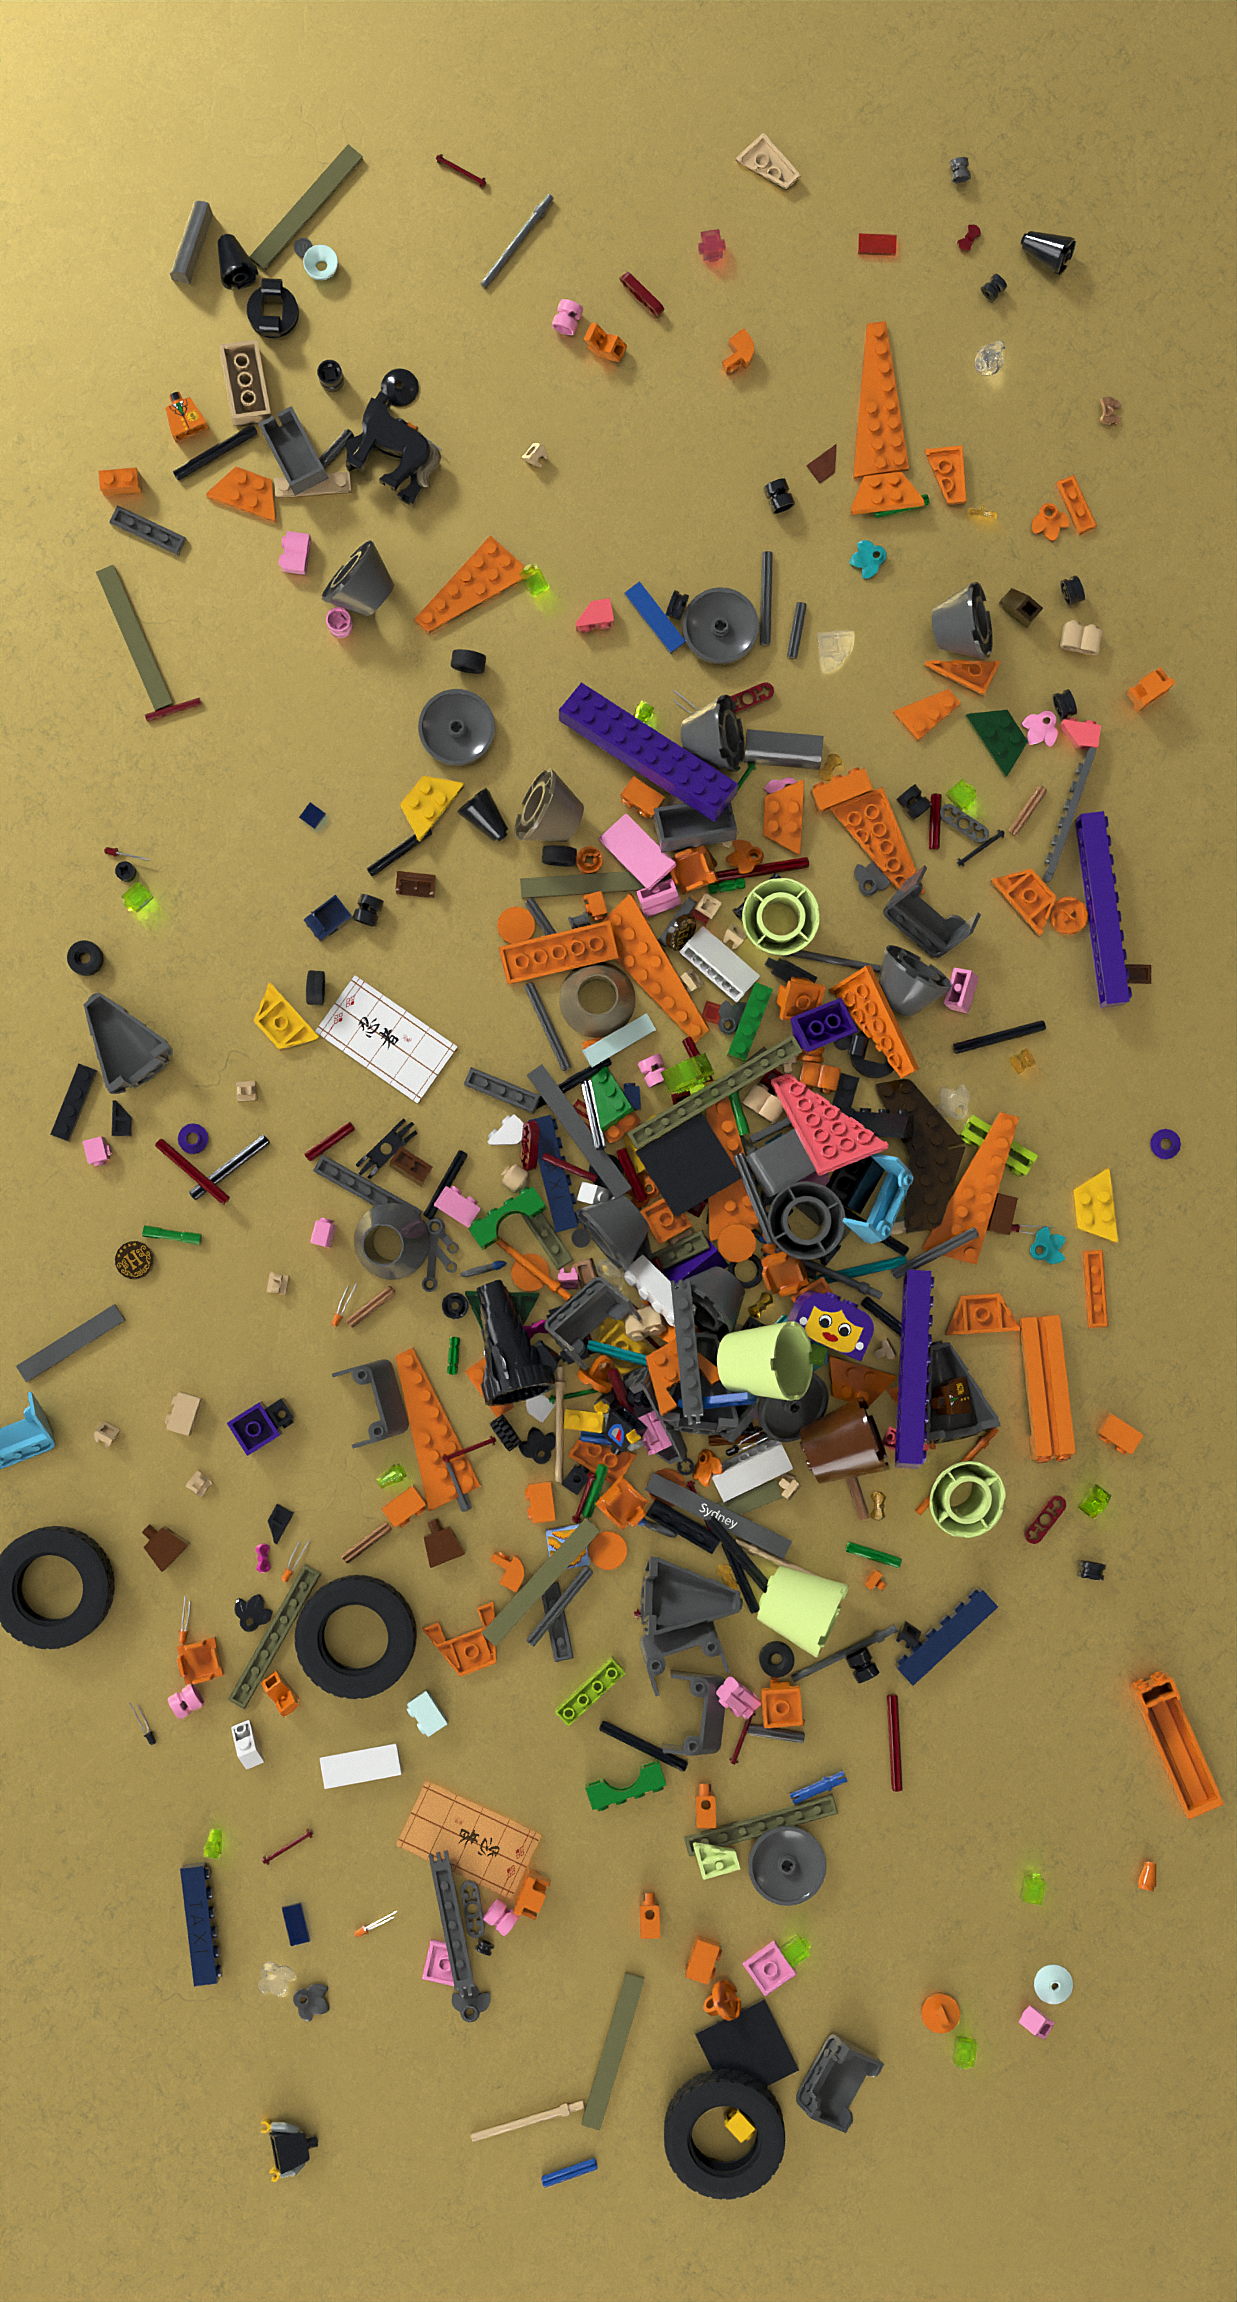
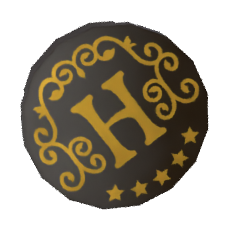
M683 914L676 918L674 921L676 924L673 927L670 926L666 934V944L675 951L681 950L694 935L696 920L688 914Z
M129 1241L117 1250L115 1265L118 1272L124 1277L140 1279L152 1270L154 1255L146 1244L139 1241Z

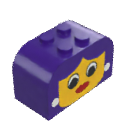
M809 1291L800 1295L796 1299L786 1322L794 1321L799 1323L805 1329L810 1340L848 1357L862 1361L874 1332V1325L870 1316L864 1311L857 1309V1304L845 1299L841 1302L840 1296L827 1291L826 1294Z

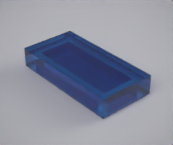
M299 1902L282 1907L290 1945L295 1946L310 1942L302 1903Z

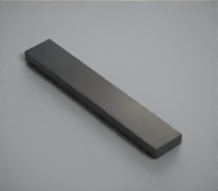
M323 1154L313 1170L374 1206L384 1203H399L412 1208L419 1216L423 1212Z
M114 1304L21 1362L16 1367L25 1382H28L121 1324L125 1319Z

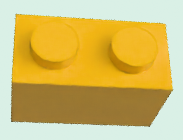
M566 1408L563 1428L602 1433L604 1416L594 1411Z
M734 2107L728 2108L723 2113L725 2126L741 2143L744 2140H749L754 2135L755 2124L746 2113Z

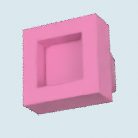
M574 1267L571 1268V1273H564V1268H561L558 1274V1282L562 1284L561 1287L565 1290L578 1289V1275Z

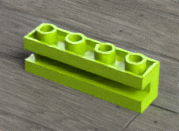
M972 1115L959 1136L962 1137L965 1144L969 1146L973 1144L979 1148L991 1126L975 1115ZM1012 1140L1006 1165L1011 1168L1010 1172L1016 1176H1026L1038 1155Z
M612 1656L555 1709V1713L569 1727L625 1674V1669Z

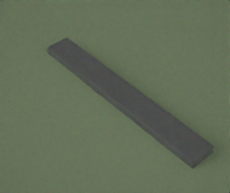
M541 1064L527 1074L529 1080L613 1196L619 1198L631 1190V1186L605 1150L595 1149L592 1132L545 1067Z

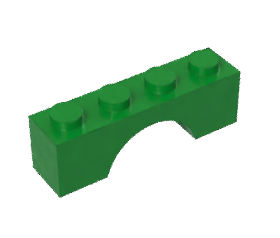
M755 982L727 1056L742 1062L746 1061L773 991L772 988Z
M534 1187L524 1188L516 1198L513 1199L511 1197L507 1199L502 1207L490 1210L487 1213L488 1216L482 1220L481 1218L476 1219L471 1223V1227L468 1229L482 1250L499 1240V1226L506 1217L512 1214H523L532 1219L547 1209Z
M656 1760L640 1766L637 1780L628 1787H614L603 1778L585 1784V1789L592 1810L603 1811L609 1808L608 1805L616 1803V1805L627 1802L628 1798L634 1797V1799L645 1796L646 1792H659L664 1789L663 1786H666V1780L660 1762Z

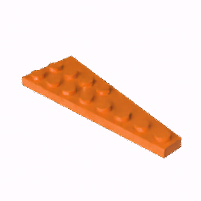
M886 321L868 323L866 326L853 479L909 470Z
M630 893L602 921L611 920L619 958L615 960L676 1024L697 1043L710 1028L700 1011H698L691 995L687 992L664 948L656 938L641 908H639L633 898L634 896Z
M714 1081L704 1083V1087H706ZM729 1096L705 1109V1116L711 1129L737 1169L733 1157L740 1153H743L745 1156ZM742 1179L708 1198L710 1241L717 1240L721 1231L731 1224H743L750 1230L760 1227Z
M999 1112L973 1160H971L966 1172L949 1198L941 1225L936 1229H931L929 1236L922 1245V1250L929 1251L974 1227L979 1233L977 1238L943 1256L977 1265L1019 1120L1018 1116Z
M411 1348L395 1356L427 1506L429 1511H432L459 1497L442 1457L443 1454L450 1455L463 1448L414 1348ZM466 1454L449 1460L463 1495L481 1486Z

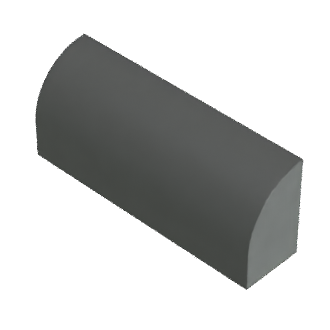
M194 201L170 272L172 280L188 285L191 283L213 216L208 202Z
M747 729L744 763L820 770L824 736Z

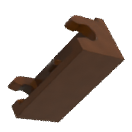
M397 871L396 894L434 898L436 875Z
M401 1146L389 1164V1167L422 1187L433 1168Z
M997 1193L987 1231L1010 1235L1018 1200L1017 1197Z

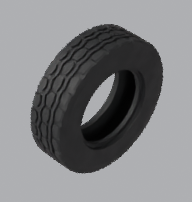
M62 1526L38 1528L18 1537L10 1543L0 1554V1622L4 1630L10 1633L17 1641H22V1644L30 1647L34 1646L38 1649L64 1648L79 1642L91 1634L107 1616L112 1605L115 1590L112 1565L102 1547H99L98 1543L94 1539L89 1538L87 1534ZM46 1555L59 1556L71 1562L78 1570L83 1583V1594L78 1607L71 1615L60 1619L45 1618L35 1613L26 1603L22 1591L23 1577L28 1566L38 1557Z
M365 1575L341 1577L322 1586L306 1602L298 1617L295 1628V1650L299 1663L302 1665V1669L307 1677H310L311 1681L317 1687H321L323 1691L334 1694L333 1696L345 1697L347 1699H363L375 1696L394 1685L406 1671L414 1655L417 1639L414 1615L401 1593L390 1584L385 1583V1581ZM348 1605H361L372 1609L382 1618L387 1628L388 1645L384 1655L376 1663L364 1668H351L340 1664L331 1656L325 1644L324 1631L329 1617L336 1610Z
M714 2069L706 2071L704 2074L700 2073L694 2076L692 2080L689 2079L682 2085V2088L678 2089L673 2096L674 2098L671 2099L665 2115L664 2147L669 2165L681 2182L694 2192L697 2191L700 2195L720 2200L741 2198L762 2188L761 2186L765 2185L772 2178V2175H775L785 2150L786 2139L783 2114L773 2093L760 2080H756L755 2077L748 2073L744 2074L742 2071H732L730 2069ZM720 2106L734 2107L746 2113L754 2122L757 2129L756 2140L751 2149L742 2157L732 2161L713 2160L702 2154L694 2144L691 2135L693 2127L698 2118L712 2108Z

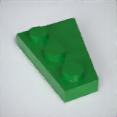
M607 1066L591 1077L600 1130L603 1132L634 1111L633 1106Z

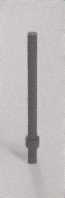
M547 194L540 205L537 204L533 210L534 213L481 281L480 285L487 288L537 220L544 216L546 208L554 199L552 195Z
M804 950L789 955H782L784 957L794 956L856 969H862L865 966L871 965L873 971L880 973L881 965Z
M777 1246L774 1252L778 1253L782 1252V1250ZM802 1259L804 1266L857 1289L859 1293L869 1294L877 1299H880L883 1292L870 1287L868 1283L858 1282L812 1260Z
M895 1625L882 1631L878 1630L873 1633L874 1635L791 1675V1677L796 1682L876 1642L884 1641V1638L898 1632Z

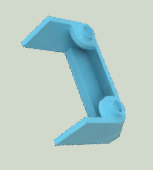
M878 1153L871 1155V1157L887 1172V1175L867 1222L843 1219V1222L864 1242L871 1244L883 1241L890 1236L892 1226L905 1195L913 1182L911 1171L899 1158Z
M32 1392L28 1393L30 1406L24 1410L25 1419L0 1428V1469L47 1452L55 1446L54 1437L44 1410Z

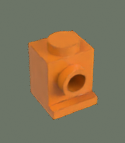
M598 891L584 895L583 901H588V904H585L587 914L592 915L593 921L597 922L605 919L604 916L607 915V910L602 892Z

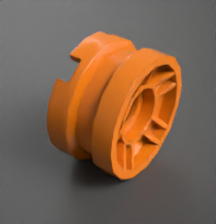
M592 846L582 848L576 857L578 869L584 874L597 873L603 864L601 852ZM588 857H591L593 859L592 864L586 863V859Z
M820 1047L810 1052L802 1049L803 1052L797 1056V1061L823 1063L822 1053H824L825 1047Z

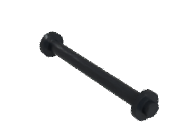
M998 829L997 834L962 859L958 858V866H965L964 863L999 837L1003 838L1005 832Z

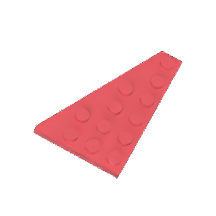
M787 1073L771 1080V1085L818 1176L888 1149L886 1141L883 1142L872 1131L865 1129L861 1123L852 1117L846 1116L838 1107L831 1105L828 1100L818 1093L815 1094L809 1090L804 1083L797 1081L791 1074Z

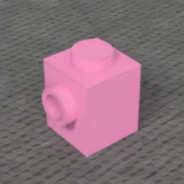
M101 1136L83 1141L88 1164H94V1167L105 1165V1161L110 1160L109 1155H112L109 1143L106 1144L105 1137Z
M1032 2006L1024 2010L1019 2021L1031 2033L1042 2039L1047 2037L1055 2024L1039 2009Z

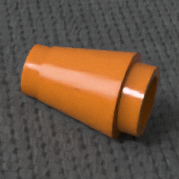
M1145 1861L1137 1881L1139 1883L1138 1888L1154 1892L1157 1864Z

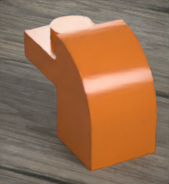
M596 323L590 324L583 339L588 344V349L591 352L610 361L620 362L627 348V345L619 336L607 334Z
M743 328L729 338L728 346L734 354L722 361L721 368L725 374L730 371H736L741 366L740 364L747 369L753 360L754 343L748 332Z
M501 1551L498 1553L494 1552L490 1561L506 1569L500 1584L517 1592L525 1574L522 1560L516 1554L512 1560H509L507 1554Z
M277 1671L261 1682L265 1693L275 1702L279 1713L284 1718L299 1706L297 1694Z

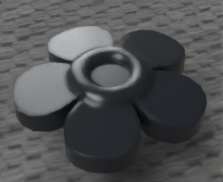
M751 1422L749 1427L742 1433L753 1434L763 1429L759 1426H753V1422Z

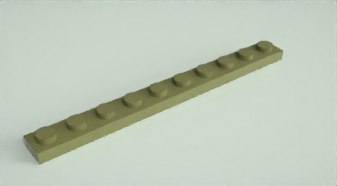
M792 1035L629 1131L627 1135L637 1150L803 1051Z

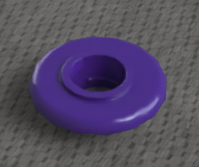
M187 1124L178 1134L179 1146L187 1153H199L204 1150L208 1143V1134L199 1124ZM191 1133H195L198 1136V1141L195 1144L188 1142L187 1138Z
M1162 1129L1153 1135L1150 1145L1151 1150L1157 1157L1170 1159L1179 1152L1181 1142L1177 1133L1169 1129ZM1165 1138L1171 1142V1147L1167 1150L1161 1147V1141Z

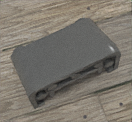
M795 1129L762 1148L757 1149L756 1146L746 1152L747 1156H745L748 1166L766 1198L774 1196L784 1188L816 1171Z
M831 2034L825 2041L796 2095V2102L811 2119L846 2133L853 2122L852 2112L848 2109L866 2075L875 2078L880 2074L884 2063L847 2040Z

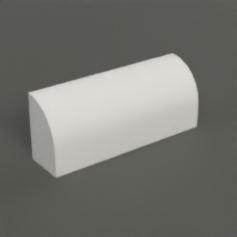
M704 926L697 931L680 951L686 959L736 1003L760 977L759 974Z
M770 1439L722 1462L723 1473L712 1474V1479L723 1502H726L792 1470L793 1467L782 1443Z
M397 1744L319 1758L325 1789L402 1775L403 1773Z

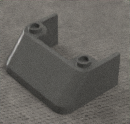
M924 865L902 884L886 904L883 913L889 921L927 954L934 958H939L973 933L981 914L976 913L965 921L958 915H950L944 919L918 896L923 889L921 880L927 870V867Z
M596 1277L550 1316L544 1326L565 1353L585 1370L587 1366L580 1358L585 1351V1345L581 1340L608 1316L614 1320H619L630 1313L638 1321L642 1318L625 1295L604 1278Z
M381 1359L332 1373V1377L351 1372L357 1384L365 1385L371 1383L381 1418L380 1421L370 1425L368 1430L370 1439L354 1443L352 1448L400 1435L408 1429V1418L393 1365L389 1360Z
M713 1621L708 1623L702 1622L658 1635L644 1634L641 1637L640 1648L655 1696H659V1690L654 1676L664 1672L666 1667L664 1656L701 1645L703 1653L708 1657L720 1655L726 1673L730 1672Z
M671 1670V1678L690 1680L691 1693L696 1697L704 1698L700 1736L687 1737L683 1742V1746L662 1743L663 1753L689 1756L717 1753L721 1748L725 1707L719 1702L720 1697L716 1694V1691L721 1685H724L726 1679L720 1675Z

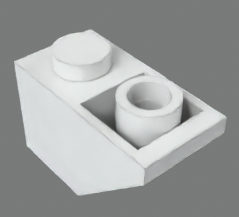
M514 1114L512 1116L508 1115L501 1122L503 1126L499 1130L494 1129L489 1134L488 1138L490 1140L488 1143L490 1145H518L522 1141L524 1123Z
M582 1182L577 1197L578 1201L590 1205L615 1199L609 1189Z
M250 1720L231 1727L237 1756L247 1770L264 1763L261 1746Z

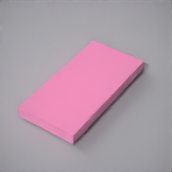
M627 814L621 817L598 838L648 891L677 866L665 852L661 853L660 847Z

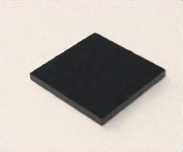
M702 1112L635 1151L675 1218L741 1179L740 1174Z
M765 1998L741 2009L740 2015L734 2020L727 2021L722 2018L695 2032L712 2070L730 2069L732 2071H742L744 2074L748 2073L755 2077L756 2080H760L766 2086L799 2071Z

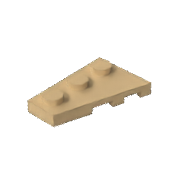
M764 132L735 158V161L786 190L801 177L799 172Z

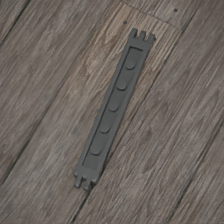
M1094 747L1089 748L1085 753L1082 764L1079 763L1075 772V774H1078L1077 779L1072 781L1069 792H1072L1071 797L1066 799L1063 810H1066L1064 817H1060L1057 827L1060 828L1058 835L1054 834L1051 842L1053 846L1052 852H1048L1045 859L1047 867L1043 881L1046 883L1052 880L1096 753Z
M686 1279L687 1287H683V1280H678L679 1288H675V1280H671L684 1418H688L689 1425H693L692 1417H696V1424L698 1425L701 1424L700 1416H704L691 1281Z
M446 1850L444 1851L445 1859H442L441 1853L437 1852V1861H434L433 1854H429V1860L455 1991L459 1990L460 1997L463 1998L465 1997L463 1989L467 1988L468 1996H472L471 1987L475 1986L449 1853Z

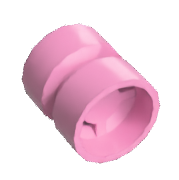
M562 299L557 309L559 314L555 315L552 327L562 334L574 335L578 326L576 321L580 320L583 307L574 301Z
M335 607L327 613L326 623L331 634L338 638H344L352 632L353 622L347 610Z
M660 1053L638 1063L641 1072L646 1074L644 1079L649 1088L671 1078L667 1068L663 1067L664 1061Z
M192 1683L183 1688L182 1693L177 1692L168 1698L171 1709L180 1720L189 1715L191 1709L195 1711L205 1705L199 1690Z
M497 1899L488 1909L483 1920L490 1926L495 1925L496 1930L503 1936H506L517 1922L519 1916L513 1914L512 1909L507 1910V1905L500 1899Z

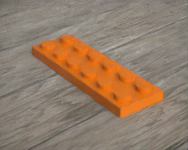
M611 920L499 947L507 984L619 958Z

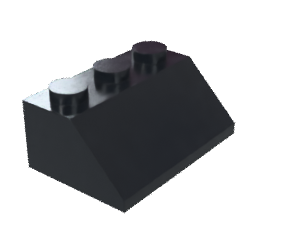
M860 1108V1111H853L852 1118L861 1123L865 1129L872 1131L875 1136L913 1138L914 1115H909V1111L897 1110V1114L890 1113V1109H878V1113L871 1112V1108Z
M869 1156L834 1170L826 1187L836 1194L844 1207L861 1214L885 1170Z

